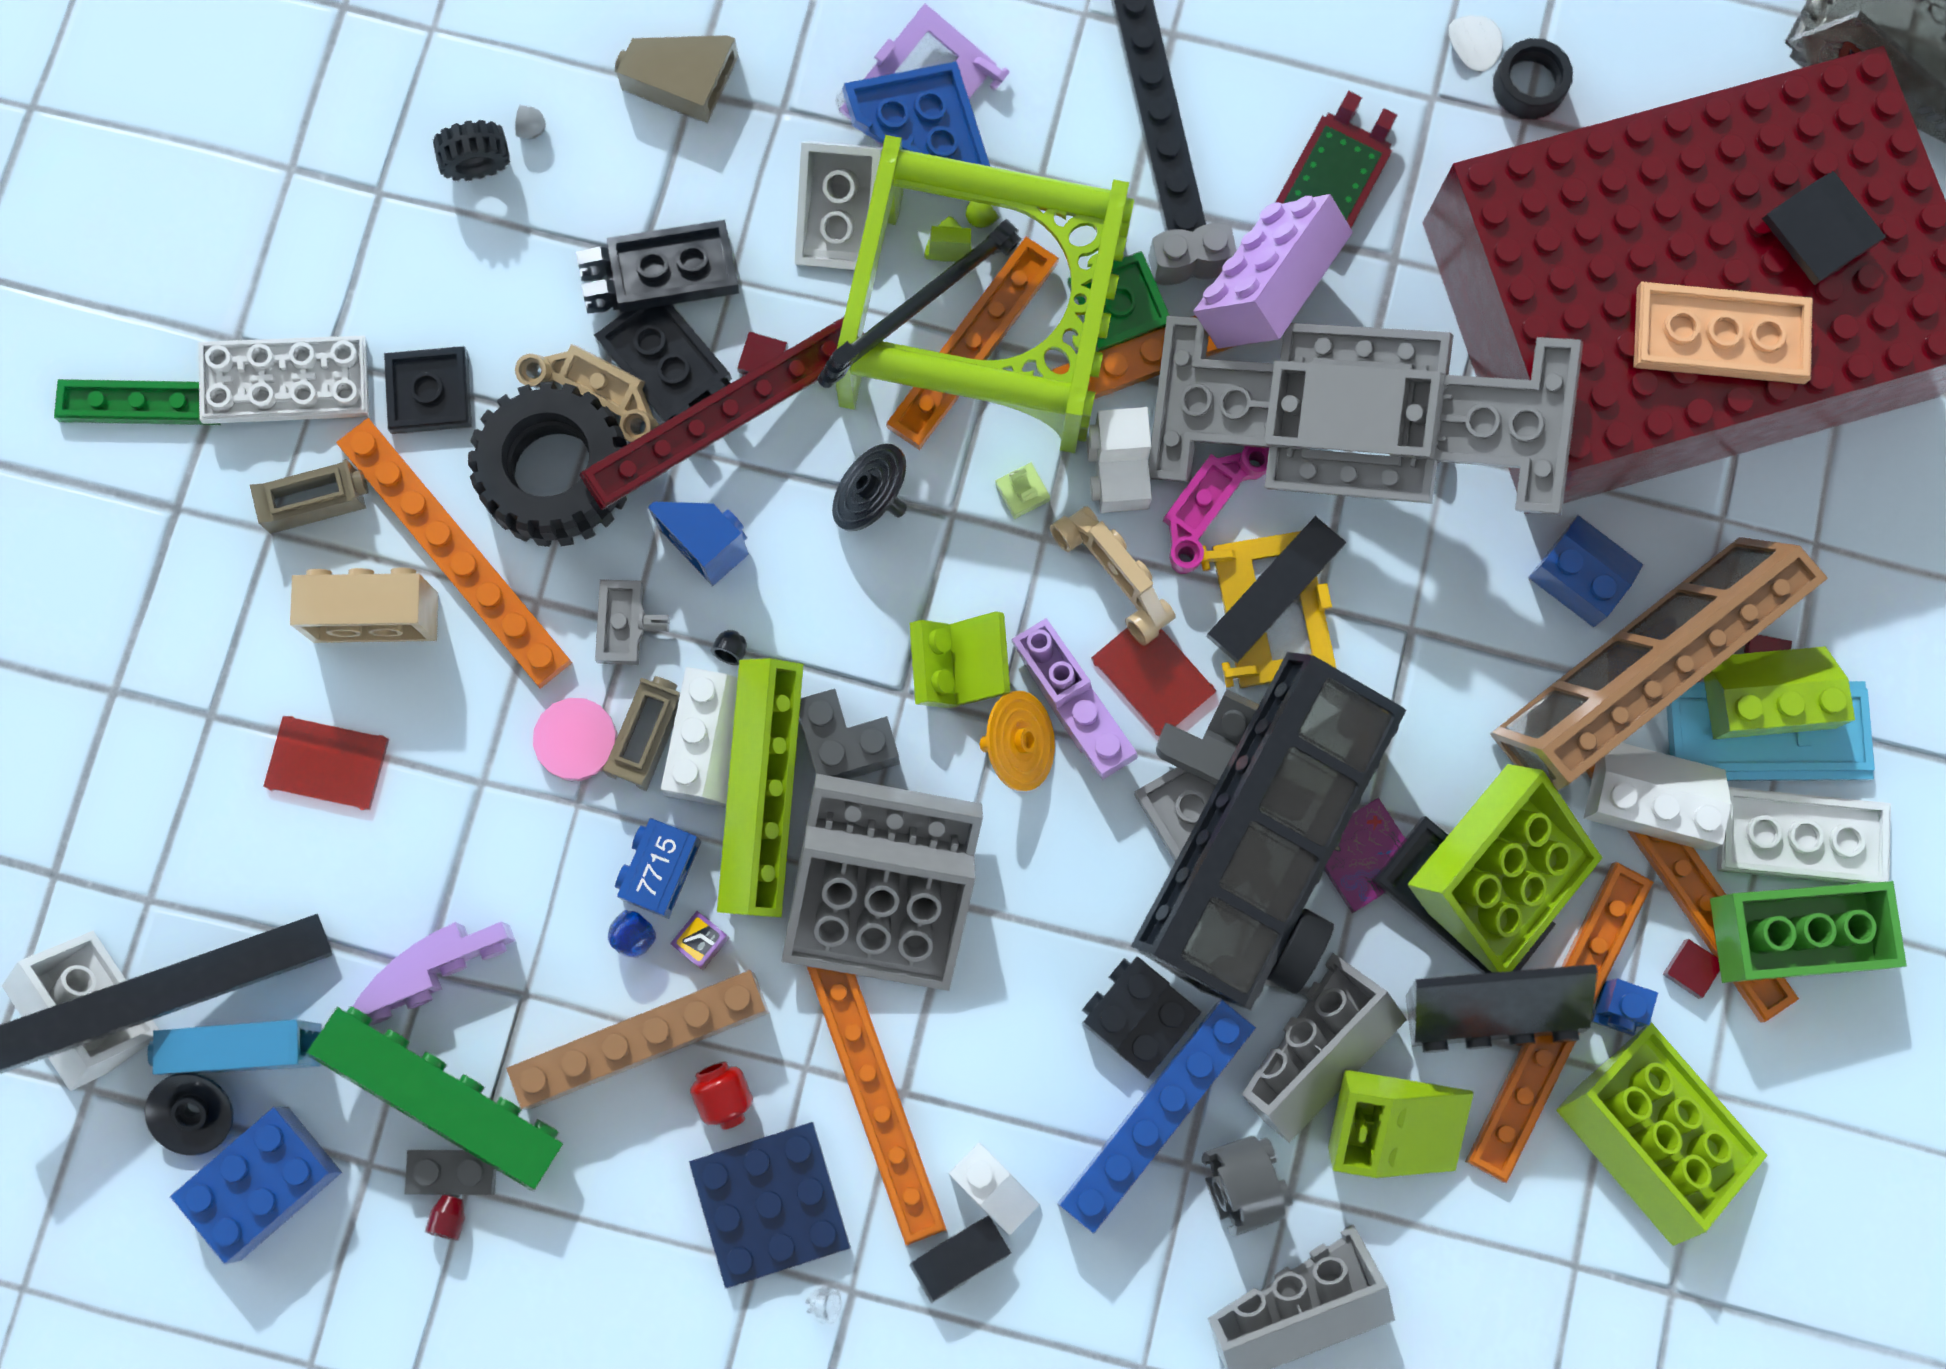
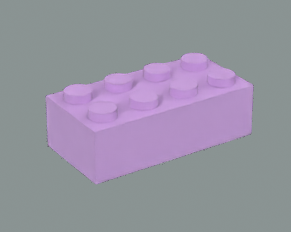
M1330 194L1313 198L1312 196H1305L1294 202L1284 204L1276 202L1267 206L1260 213V219L1256 225L1242 238L1241 246L1233 257L1224 263L1223 271L1215 282L1204 291V297L1193 311L1218 349L1279 340L1353 233Z

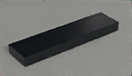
M1315 516L1207 633L1206 637L1238 663L1345 546L1346 541Z

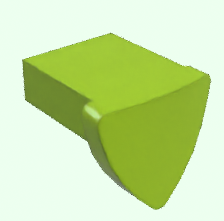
M951 216L944 219L938 226H931L930 237L924 251L925 259L957 262L972 250V228H962Z

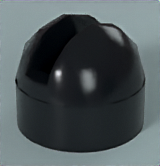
M726 630L715 639L711 653L722 662L730 665H739V660H743L746 654V639L735 630Z

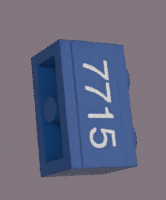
M650 818L647 826L641 825L635 834L632 849L636 850L630 866L624 864L618 874L615 888L619 889L617 897L622 901L669 919L702 841L693 834Z

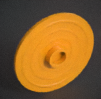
M1012 691L1003 695L996 702L988 719L986 736H983L979 743L980 749L985 753L988 752L996 775L1006 786L1016 791H1030L1037 788L1047 778L1054 760L1055 737L1050 717L1043 704L1034 695L1025 691Z

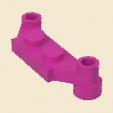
M1245 446L1241 453L1221 458L1210 454L1163 518V522L1169 525L1171 543L1169 559L1174 571L1179 574H1188L1198 568L1204 556V549L1199 539L1242 481L1256 480L1266 474L1269 448ZM1250 461H1257L1260 466H1253ZM1179 555H1187L1191 561L1183 562L1180 560Z

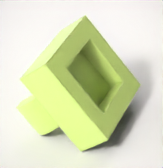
M1032 462L995 480V485L1014 519L1050 501V495Z

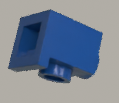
M1620 979L1605 981L1599 993L1591 1022L1634 1036L1636 1027L1650 1025L1659 992Z

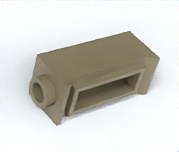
M344 459L341 463L267 483L251 484L250 489L258 523L270 534L366 509L363 495L368 494V486L362 470L357 471L347 459ZM337 482L339 492L276 508V498Z
M654 676L653 681L640 678L636 694L609 758L602 769L608 777L613 779L617 777L634 783L639 789L647 791L674 727L680 692L676 691L678 685L658 676ZM649 697L664 704L638 764L623 758Z

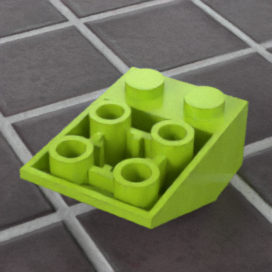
M1344 1069L1328 1143L1332 1170L1372 1178L1456 1171L1474 1095L1473 1091Z

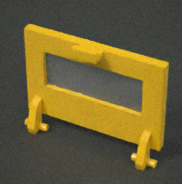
M1301 531L1212 546V551H1207L1206 546H1203L1202 570H1211L1209 563H1215L1225 614ZM1316 577L1238 663L1235 662V668H1230L1229 662L1221 664L1226 688L1234 687L1233 679L1238 678L1240 688L1271 683L1287 652L1314 655L1336 668L1324 612L1326 609L1332 608L1327 583L1319 584Z

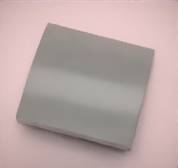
M816 774L781 962L949 991L975 882L974 855L983 820L982 804Z

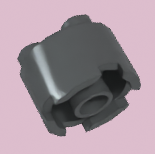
M1248 1136L1203 1152L1202 1163L1204 1165L1210 1164L1213 1176L1205 1178L1220 1219L1229 1217L1233 1226L1229 1227L1230 1235L1238 1236L1284 1219L1285 1207L1293 1205V1200L1285 1180H1278L1272 1165L1276 1163V1155L1268 1138L1258 1140L1255 1136Z

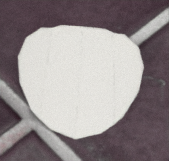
M1469 15L1459 17L1449 25L1451 44L1467 67L1475 71H1486L1495 64L1501 54L1503 39L1501 30L1493 20L1484 16Z

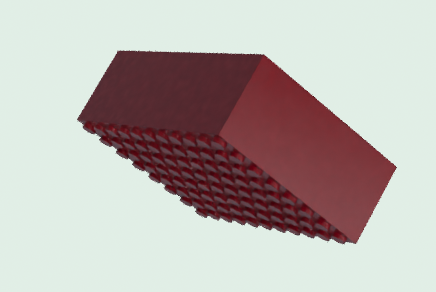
M1884 46L1453 163L1422 222L1476 377L1531 380L1537 337L1575 339L1583 342L1563 504L1934 399L1946 392V200ZM1834 171L1886 238L1872 249L1850 261L1838 272L1814 285L1762 218L1807 186ZM1641 282L1812 298L1811 379L1806 384L1634 368L1637 286ZM1508 467L1517 492L1520 468Z

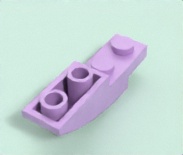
M1047 618L1012 638L1013 645L1050 707L1079 751L1086 755L1102 780L1138 759L1136 750L1094 692L1091 681Z
M501 921L468 935L465 926L454 922L433 932L393 959L363 990L352 1007L372 1018L373 1020L369 1025L371 1026L391 1018L390 1010L405 1004L408 1009H412L432 1001L431 994L442 989L436 973L441 972L442 977L449 976L467 968L465 961L481 955L482 960H487L507 951L505 945L516 941L510 925Z

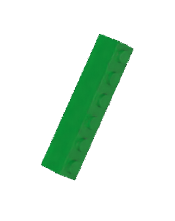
M352 1006L349 1007L347 1012L339 1007L335 1009L308 1049V1057L531 1191L536 1189L563 1145L562 1142L555 1139L559 1133L556 1129L538 1119L533 1125L519 1117L522 1109L502 1097H499L497 1102L481 1094L485 1087L464 1074H462L459 1080L444 1071L447 1064L441 1059L426 1051L420 1057L407 1049L410 1041L390 1029H387L385 1034H382L370 1027L369 1025L373 1019Z

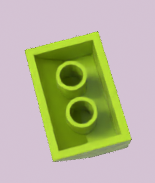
M1826 646L1732 654L1704 677L1713 740L1836 729L1855 721L1849 679Z

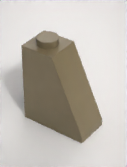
M728 35L632 38L627 50H622L617 57L615 73L623 91L708 123L739 57L736 40Z

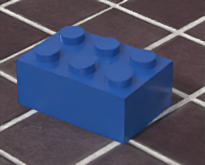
M273 1107L175 1191L170 1198L224 1264L242 1261L337 1178L342 1171L289 1107Z

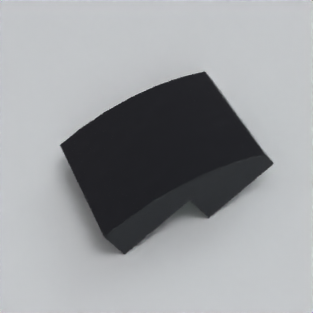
M1834 171L1807 186L1762 218L1814 285L1838 272L1850 261L1872 249L1886 238Z

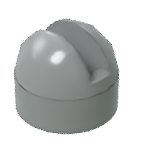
M519 105L515 122L516 137L530 139L537 138L543 134L546 127L543 114L534 107Z

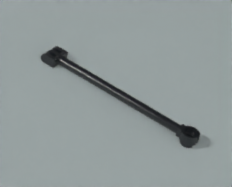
M1008 219L1001 222L984 241L851 344L847 341L836 349L818 375V383L825 388L832 387L846 375L852 364L989 256L1000 252L1005 256L1010 254L1022 240L1017 235L1019 230Z

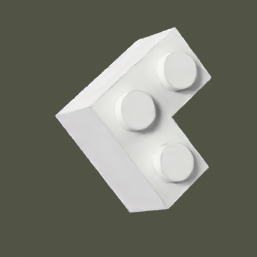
M1148 407L1100 410L1097 412L1095 425H1089V437L1086 439L1088 462L1095 461L1096 476L1090 477L1092 501L1099 500L1100 513L1148 510L1152 500L1148 457L1152 447Z

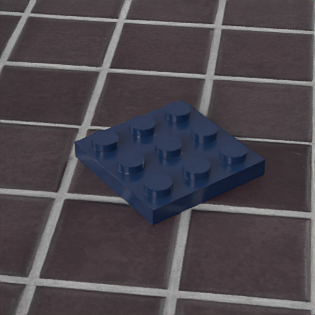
M814 1122L689 1161L725 1289L851 1248Z

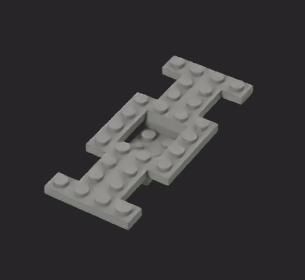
M1167 316L1151 440L1152 447L1148 464L1150 479L1190 483L1195 442L1269 448L1264 488L1269 490L1429 504L1433 503L1438 462L1520 468L1515 510L1562 515L1583 342L1575 339L1537 337L1532 379L1518 380L1449 375L1454 335L1451 332L1290 323L1283 335L1280 361L1274 360V364L1206 359L1209 335L1198 318ZM1310 448L1382 453L1391 456L1310 450Z

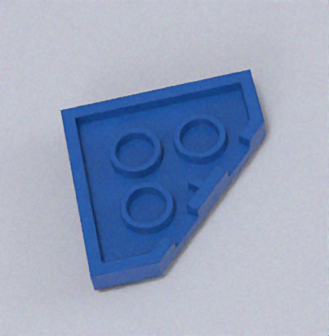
M957 61L844 83L842 93L853 127L883 144L885 135L902 138L903 150L990 166Z

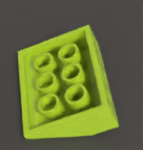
M1507 764L1407 885L1428 914L1492 973L1514 970L1603 857L1544 770Z
M1652 1022L1649 1026L1642 1028L1578 1085L1556 1109L1559 1115L1672 1246L1707 1232L1768 1156Z

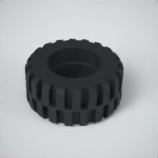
M541 382L540 389L532 390L528 384L517 388L519 395L511 399L505 394L497 400L500 407L494 413L488 409L480 418L484 424L483 430L475 429L470 440L475 447V451L468 453V466L473 471L470 479L473 488L479 495L480 501L504 530L509 529L516 538L525 542L531 538L538 546L550 547L552 540H558L561 546H568L574 544V536L582 534L585 540L595 536L593 528L599 523L607 527L614 520L611 512L615 507L617 509L623 508L627 501L626 496L601 510L581 478L573 487L561 494L546 497L534 496L525 493L518 486L515 479V469L521 454L531 443L541 437L552 434H566L580 439L587 447L589 453L586 469L627 445V440L615 416L607 406L603 407L596 396L590 392L582 395L577 386L567 383L563 385L562 390H558L554 382Z

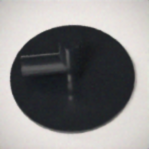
M880 444L863 453L849 467L837 487L832 505L833 519L840 528L851 532L862 530L877 521L886 511H889L897 518L904 515L907 505L897 498L906 474V459L902 450L893 444Z

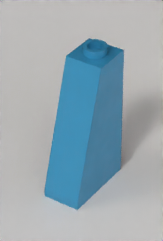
M283 1020L154 1030L153 1041L149 1042L147 1049L148 1063L153 1067V1074L155 1075L322 1067V1064L307 1055L308 1049L322 1030V1024L303 1020Z

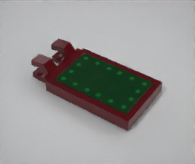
M1348 90L1336 115L1328 112L1326 117L1322 115L1275 203L1280 202L1284 204L1297 201L1305 196H1312L1313 198L1330 194L1350 228H1352L1393 151L1389 149L1392 143L1386 141V138L1398 114L1383 108L1371 133L1351 124V121L1359 108L1362 97Z

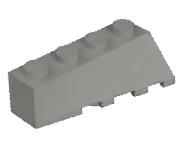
M1332 953L1325 964L1328 971L1321 982H1314L1305 995L1309 1001L1298 1018L1291 1017L1283 1029L1286 1035L1278 1049H1271L1242 1093L1243 1097L1260 1118L1289 1143L1340 1091L1344 1069L1358 1072L1407 1021L1385 989L1334 953Z
M1354 1224L1341 1231L1342 1238L1327 1247L1323 1243L1309 1252L1310 1259L1293 1270L1286 1267L1275 1274L1274 1282L1261 1291L1255 1288L1208 1318L1215 1345L1225 1369H1273L1395 1321L1388 1286Z

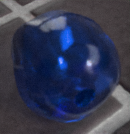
M625 910L613 920L608 930L609 944L619 954L626 957L635 958L643 955L649 950L656 939L654 927L636 911Z

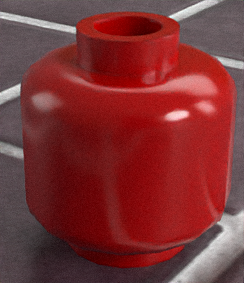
M725 1061L710 1065L696 1073V1081L690 1088V1094L699 1116L705 1124H720L721 1129L726 1130L745 1121L744 1113L750 1109L754 1100L740 1068L728 1066Z

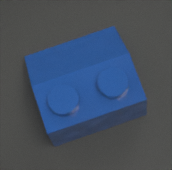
M654 501L648 506L658 529L712 587L749 555L744 542L748 537L742 531L744 526L729 509L722 513L713 503Z
M1577 515L1528 578L1594 628L1613 611L1634 583L1644 564Z

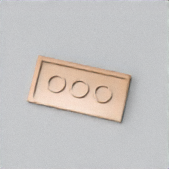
M1641 282L1637 286L1634 368L1806 384L1811 379L1812 298Z

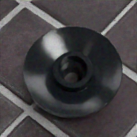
M179 1073L163 1079L150 1092L145 1104V1121L152 1136L163 1147L178 1154L200 1155L215 1149L225 1140L233 1124V1107L226 1092L215 1081L200 1074ZM188 1103L197 1106L200 1112L191 1111Z

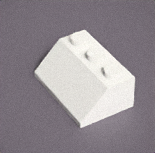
M691 667L685 668L661 785V791L666 797L726 807L737 677Z
M1620 743L1595 763L1583 819L1708 851L1723 845L1731 808L1726 770Z
M90 931L18 961L2 984V988L21 1017L121 983L126 981V979L95 932ZM151 1020L48 1058L68 1089L72 1091L109 1073L146 1047L150 1041H153V1031L159 1029L154 1021Z

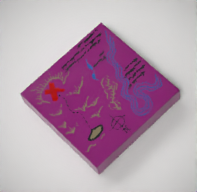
M1379 797L1353 813L1342 834L1339 845L1334 849L1324 868V871L1351 913L1356 912L1385 893L1372 880L1405 839Z

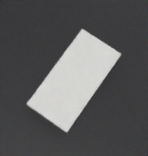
M1728 787L1731 808L1723 845L1718 847L1717 871L1844 884L1889 881L1891 803Z

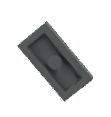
M407 1150L405 1194L495 1195L496 1169L464 1150Z

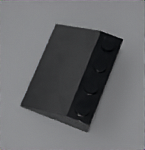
M1597 964L1415 979L1406 994L1411 1046H1422L1423 1053L1448 1051V1044L1465 1042L1466 1049L1472 1050L1492 1047L1491 1040L1509 1039V1046L1535 1044V1037L1551 1035L1554 1043L1579 1040V1033L1586 1032L1591 1026L1598 975Z

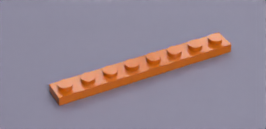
M369 418L365 419L336 442L357 469L362 470L366 480L540 689L573 663Z

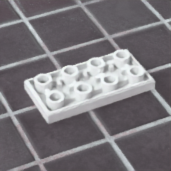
M365 336L198 342L200 420L203 424L369 417L367 340Z

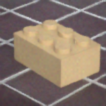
M353 568L348 570V574L332 575V571L326 569H309L306 571V575H292L290 625L313 643L437 641L438 592L420 573H416L417 571L411 568H393L390 574H374V571L371 569Z

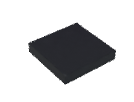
M465 346L384 353L387 426L391 434L472 427L468 351Z

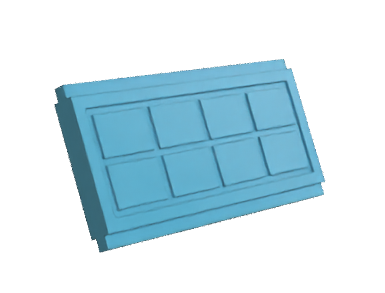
M1849 681L1855 721L1839 728L1714 740L1705 683L1697 682L1666 707L1670 755L1726 770L1727 781L1874 779L1873 771L1875 766L1866 681Z

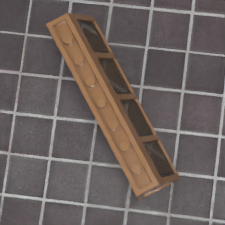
M1739 537L1492 731L1490 735L1515 765L1544 770L1558 791L1587 771L1827 580L1828 577L1800 545Z

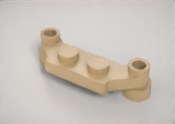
M571 344L567 352L546 357L536 354H525L516 363L515 374L523 385L529 384L530 387H540L541 382H557L561 385L567 383L577 386L582 395L590 392L596 396L603 407L607 406L610 411L621 416L619 426L627 441L633 442L659 426L658 421L653 417L642 390L646 383L645 381L577 345ZM541 367V374L538 377V369ZM644 421L645 430L643 433H641L640 426Z
M1084 506L1069 518L1063 516L1050 525L1053 538L1064 551L1070 552L1083 543L1135 605L1137 611L1126 618L1125 622L1132 636L1141 645L1145 646L1158 637L1159 630L1176 618L1171 606L1164 599L1159 600L1153 588L1152 575L1146 565L1140 560L1135 562L1126 551L1127 546L1122 536L1114 529L1109 530L1103 521L1099 523L1096 515L1089 507Z

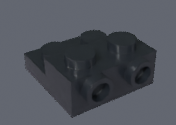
M1137 956L1131 963L1124 958L1108 977L1114 984L1104 996L1097 991L1081 1010L1087 1015L1081 1024L1143 1076L1149 1078L1201 1014V1011L1171 987L1165 978Z

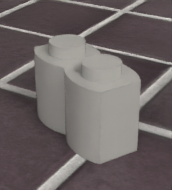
M1210 223L1195 229L1193 232L1174 229L1162 232L1152 238L1148 258L1151 273L1156 284L1175 285L1188 280L1192 276L1200 279L1217 278L1223 271L1224 263L1233 257L1237 251L1232 226L1224 223Z

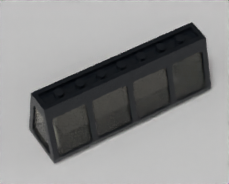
M1287 652L1130 947L1202 993L1251 1010L1256 999L1261 995L1272 968L1282 955L1285 943L1295 924L1300 920L1312 891L1321 880L1325 866L1334 849L1339 845L1351 816L1358 808L1361 797L1373 774L1378 770L1380 761L1391 739L1396 735L1399 724L1407 710L1314 655Z

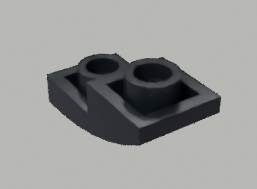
M988 1215L911 1262L909 1266L928 1299L933 1303L966 1284L974 1276L1004 1260L1011 1254V1251Z

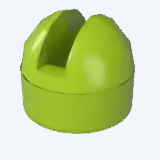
M970 201L966 208V218L976 228L989 227L1000 218L991 205Z

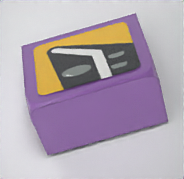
M696 911L670 944L701 970H704L730 937Z

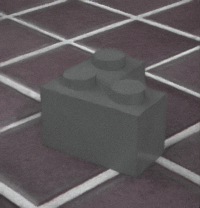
M835 688L801 698L799 717L816 774L851 779L900 764L899 754L887 716L847 728Z

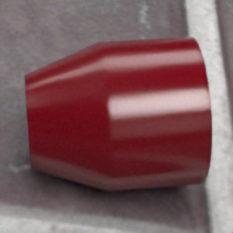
M442 1195L430 1212L424 1232L437 1237L458 1241L465 1220L464 1200Z

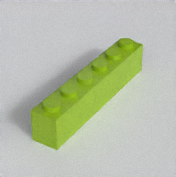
M771 658L739 660L717 912L782 918L804 664Z

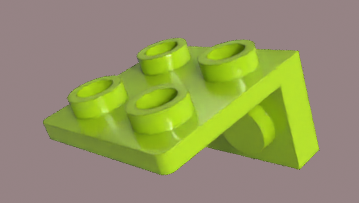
M995 611L952 624L927 620L909 623L916 705L954 708L1010 693L1005 616L1003 612Z

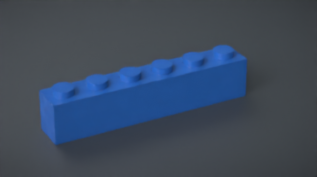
M1223 1000L1217 1002L1057 1204L1094 1234L1256 1027Z

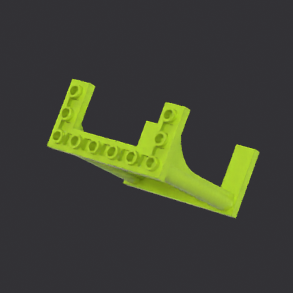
M885 135L837 349L847 341L850 344L863 334L887 223L893 225L897 223L904 188L1015 210L1034 219L1052 234L1064 252L1070 269L1071 294L1065 314L1055 330L1033 349L1007 359H970L882 341L852 364L846 375L835 383L839 407L855 410L862 377L992 402L1026 413L1044 422L1057 432L1061 439L1059 451L1075 454L1077 442H1086L1095 397V392L1087 391L1090 376L1099 378L1103 353L1096 352L1098 337L1107 338L1111 314L1103 312L1106 299L1114 300L1119 275L1111 274L1114 260L1122 262L1134 199L1127 197L1129 182L1113 179L1111 190L903 150L902 138ZM1066 215L1073 216L1066 222L1064 227L1058 226L1054 221V216H1059L1066 220ZM1081 226L1093 227L1097 235L1091 243L1079 247L1070 243L1069 236L1075 229ZM1098 251V254L1091 256L1087 265V267H1090L1089 269L1079 267L1078 261L1080 257L1089 256ZM1092 282L1091 289L1084 286ZM1081 296L1085 298L1086 303L1078 305L1074 299ZM1077 315H1085L1084 322ZM1068 331H1073L1077 335H1073L1072 344L1078 351L1077 354L1070 345L1062 340L1063 335ZM1049 350H1058L1063 353L1069 362L1070 368L1068 372L1056 374L1051 371L1045 363V353ZM1029 362L1036 363L1037 372L1041 377L1033 376L1034 370L1024 372L1022 369Z

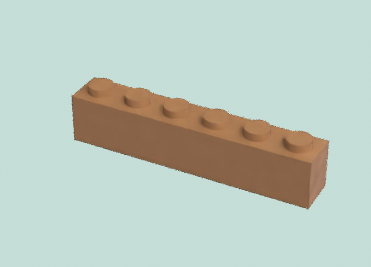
M749 970L509 1066L506 1069L520 1108L533 1109L770 1012L755 973Z

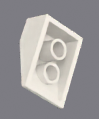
M815 141L801 142L794 265L855 270L883 147Z

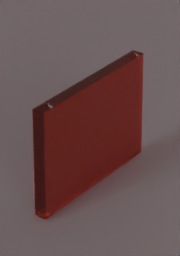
M1126 628L1091 657L1093 664L1098 666L1154 730L1157 736H1160L1165 722L1176 727L1216 693L1214 685L1208 682L1162 629L1159 630L1158 637L1144 646Z
M283 716L263 787L268 788L270 791L277 790L357 807L360 810H371L389 739L383 735L377 736L297 719L293 716Z

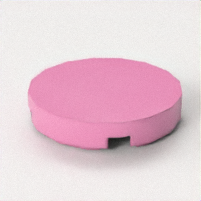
M567 698L553 703L541 714L534 728L533 747L537 759L551 774L566 781H583L592 778L591 776L596 775L600 771L602 772L618 734L612 718L599 704L585 698Z

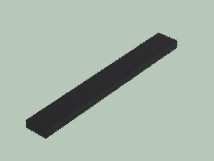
M318 913L1 1024L0 1074L332 956V951Z

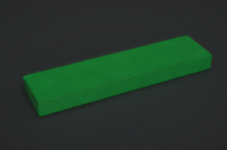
M57 380L54 418L58 422L221 425V423L203 424L201 422L199 382Z

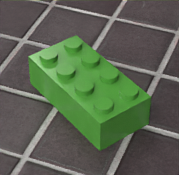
M1893 881L1732 893L1710 898L1722 983L1907 967Z

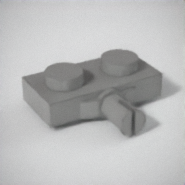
M600 580L595 661L597 664L639 665L640 641L644 631L669 632V615H645L642 606V581Z

